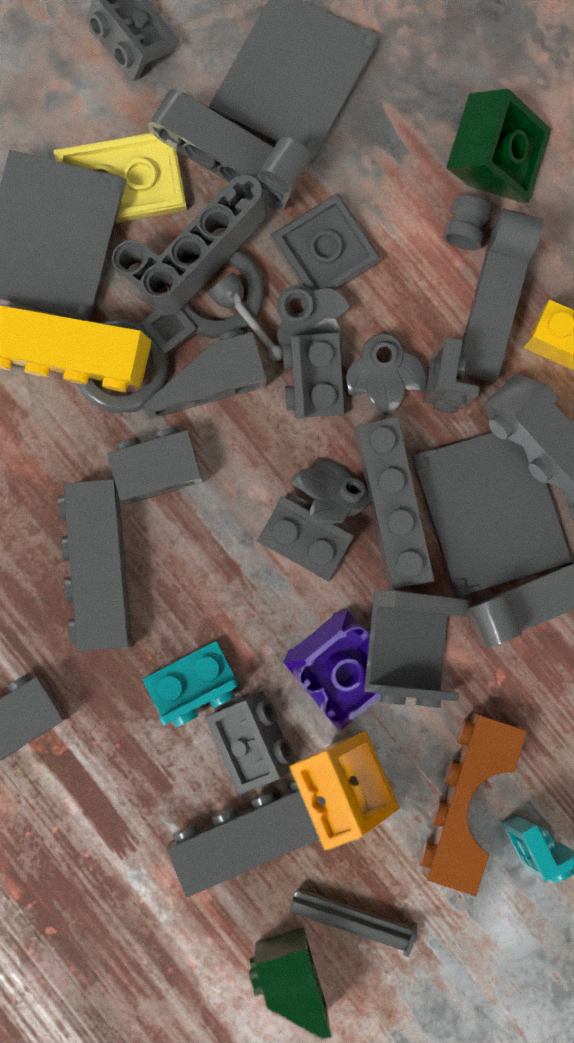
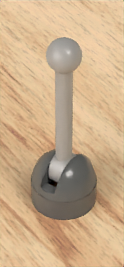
M234 272L208 291V294L218 305L224 308L235 307L266 346L268 356L272 361H280L283 358L282 347L274 345L242 304L244 288Z

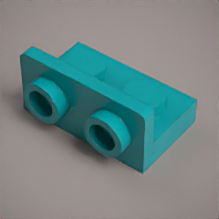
M218 641L142 679L161 716L159 719L162 725L172 721L175 728L198 717L195 711L196 708L210 702L212 708H216L233 699L235 695L232 689L240 685Z
M518 815L502 821L525 869L543 881L551 880L552 883L561 882L574 874V850L559 842H553L548 831L543 826L538 828L533 821H528Z

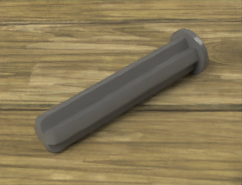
M301 888L295 891L290 906V911L294 914L403 950V956L409 957L415 942L418 923L412 922L410 926Z

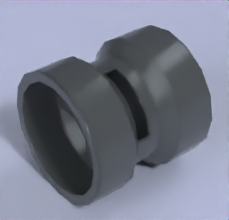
M456 196L451 207L452 220L446 224L442 238L444 241L460 249H480L485 236L482 231L483 225L487 224L490 220L493 210L492 206L488 202L474 196Z

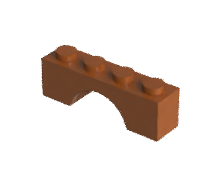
M471 713L470 720L464 719L462 721L457 736V743L461 744L457 761L450 760L444 778V784L449 785L445 800L437 801L432 815L431 824L436 826L431 842L425 841L419 857V866L423 867L422 873L427 881L475 897L477 896L489 854L476 843L471 835L467 820L469 802L478 786L488 778L502 773L515 772L526 737V730L475 713Z

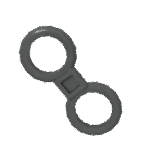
M237 249L225 264L235 267L246 280L248 295L244 306L255 319L260 312L264 299L263 277L255 262ZM199 257L189 258L185 263H194ZM188 303L176 314L161 315L153 311L141 322L127 318L107 320L101 324L138 330L152 340L150 353L152 355L153 370L150 379L141 390L128 396H114L104 393L96 386L93 379H88L87 385L78 383L77 385L82 395L99 409L115 414L136 412L144 408V404L165 386L170 372L169 355L191 337L198 334L211 339L219 338L222 334L230 331L245 330L249 325L239 312L226 320L211 321L201 318L190 309Z

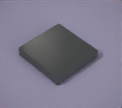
M338 193L270 234L271 241L299 284L311 291L322 288H330L336 291L378 265L382 259Z

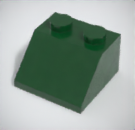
M509 89L469 93L446 168L469 187L517 202L529 203L551 128Z
M304 927L256 942L255 956L250 958L251 969H249L250 981L255 996L263 995L268 1010L323 1040L331 1038L328 1008Z

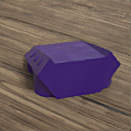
M348 610L333 613L328 621L294 649H289L283 661L338 730L345 728L380 698V694L364 691L370 635Z

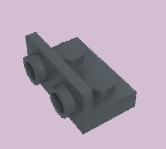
M92 0L86 23L91 33L100 40L112 55L115 63L124 70L132 81L140 78L146 63L175 52L180 40L148 0Z
M339 333L290 335V344L282 345L284 370L292 369L293 386H285L287 411L295 410L296 419L344 415Z
M445 337L431 355L423 402L434 404L433 409L436 411L457 413L458 409H464L479 396V386L456 382V379H462L466 366L467 356L466 354H461L463 340Z
M293 494L289 500L281 496L257 539V543L329 582L346 549L354 538L353 535L347 532L350 526L345 522L325 524L310 521L308 514L312 504Z
M263 691L205 717L239 795L281 779L291 771L290 766L295 764L293 748L289 741L283 737L277 723L276 710L273 704L267 700Z

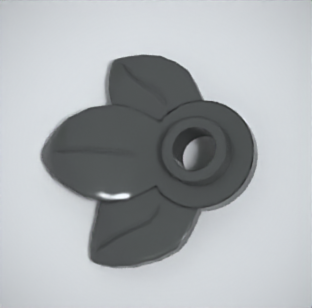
M293 285L286 288L280 294L277 301V311L282 319L277 332L280 346L290 344V335L339 333L341 349L342 333L335 318L347 311L350 306L349 303L338 291L330 288H322L311 291L301 285ZM297 298L305 302V309L300 314H294L290 310L291 301Z
M376 334L370 337L364 344L362 357L349 366L345 376L348 395H359L368 392L373 405L387 416L391 415L398 408L404 397L405 389L424 391L427 383L426 373L420 360L414 355L403 352L400 342L389 334ZM385 346L390 351V357L385 362H379L376 352L380 347Z
M316 459L314 468L303 469L291 479V484L315 499L308 514L310 521L325 524L341 523L347 516H355L364 511L370 503L367 486L361 481L351 478L342 466L330 460Z

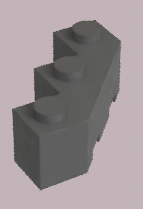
M517 373L484 402L490 420L488 423L489 427L498 438L502 440L508 439L524 447L529 462V471L536 480L541 483L552 484L564 490L569 506L568 512L574 520V418L569 420L554 404L559 397L548 385Z

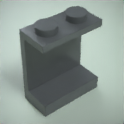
M374 590L364 691L380 694V702L398 705H405L406 697L416 698V705L435 708H441L442 700L459 701V693L441 690L447 616L466 617L468 600L402 591Z

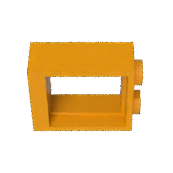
M367 730L330 744L290 766L324 850L363 837L400 809ZM352 776H356L359 784L353 783ZM319 796L325 799L326 804L324 806L319 803Z

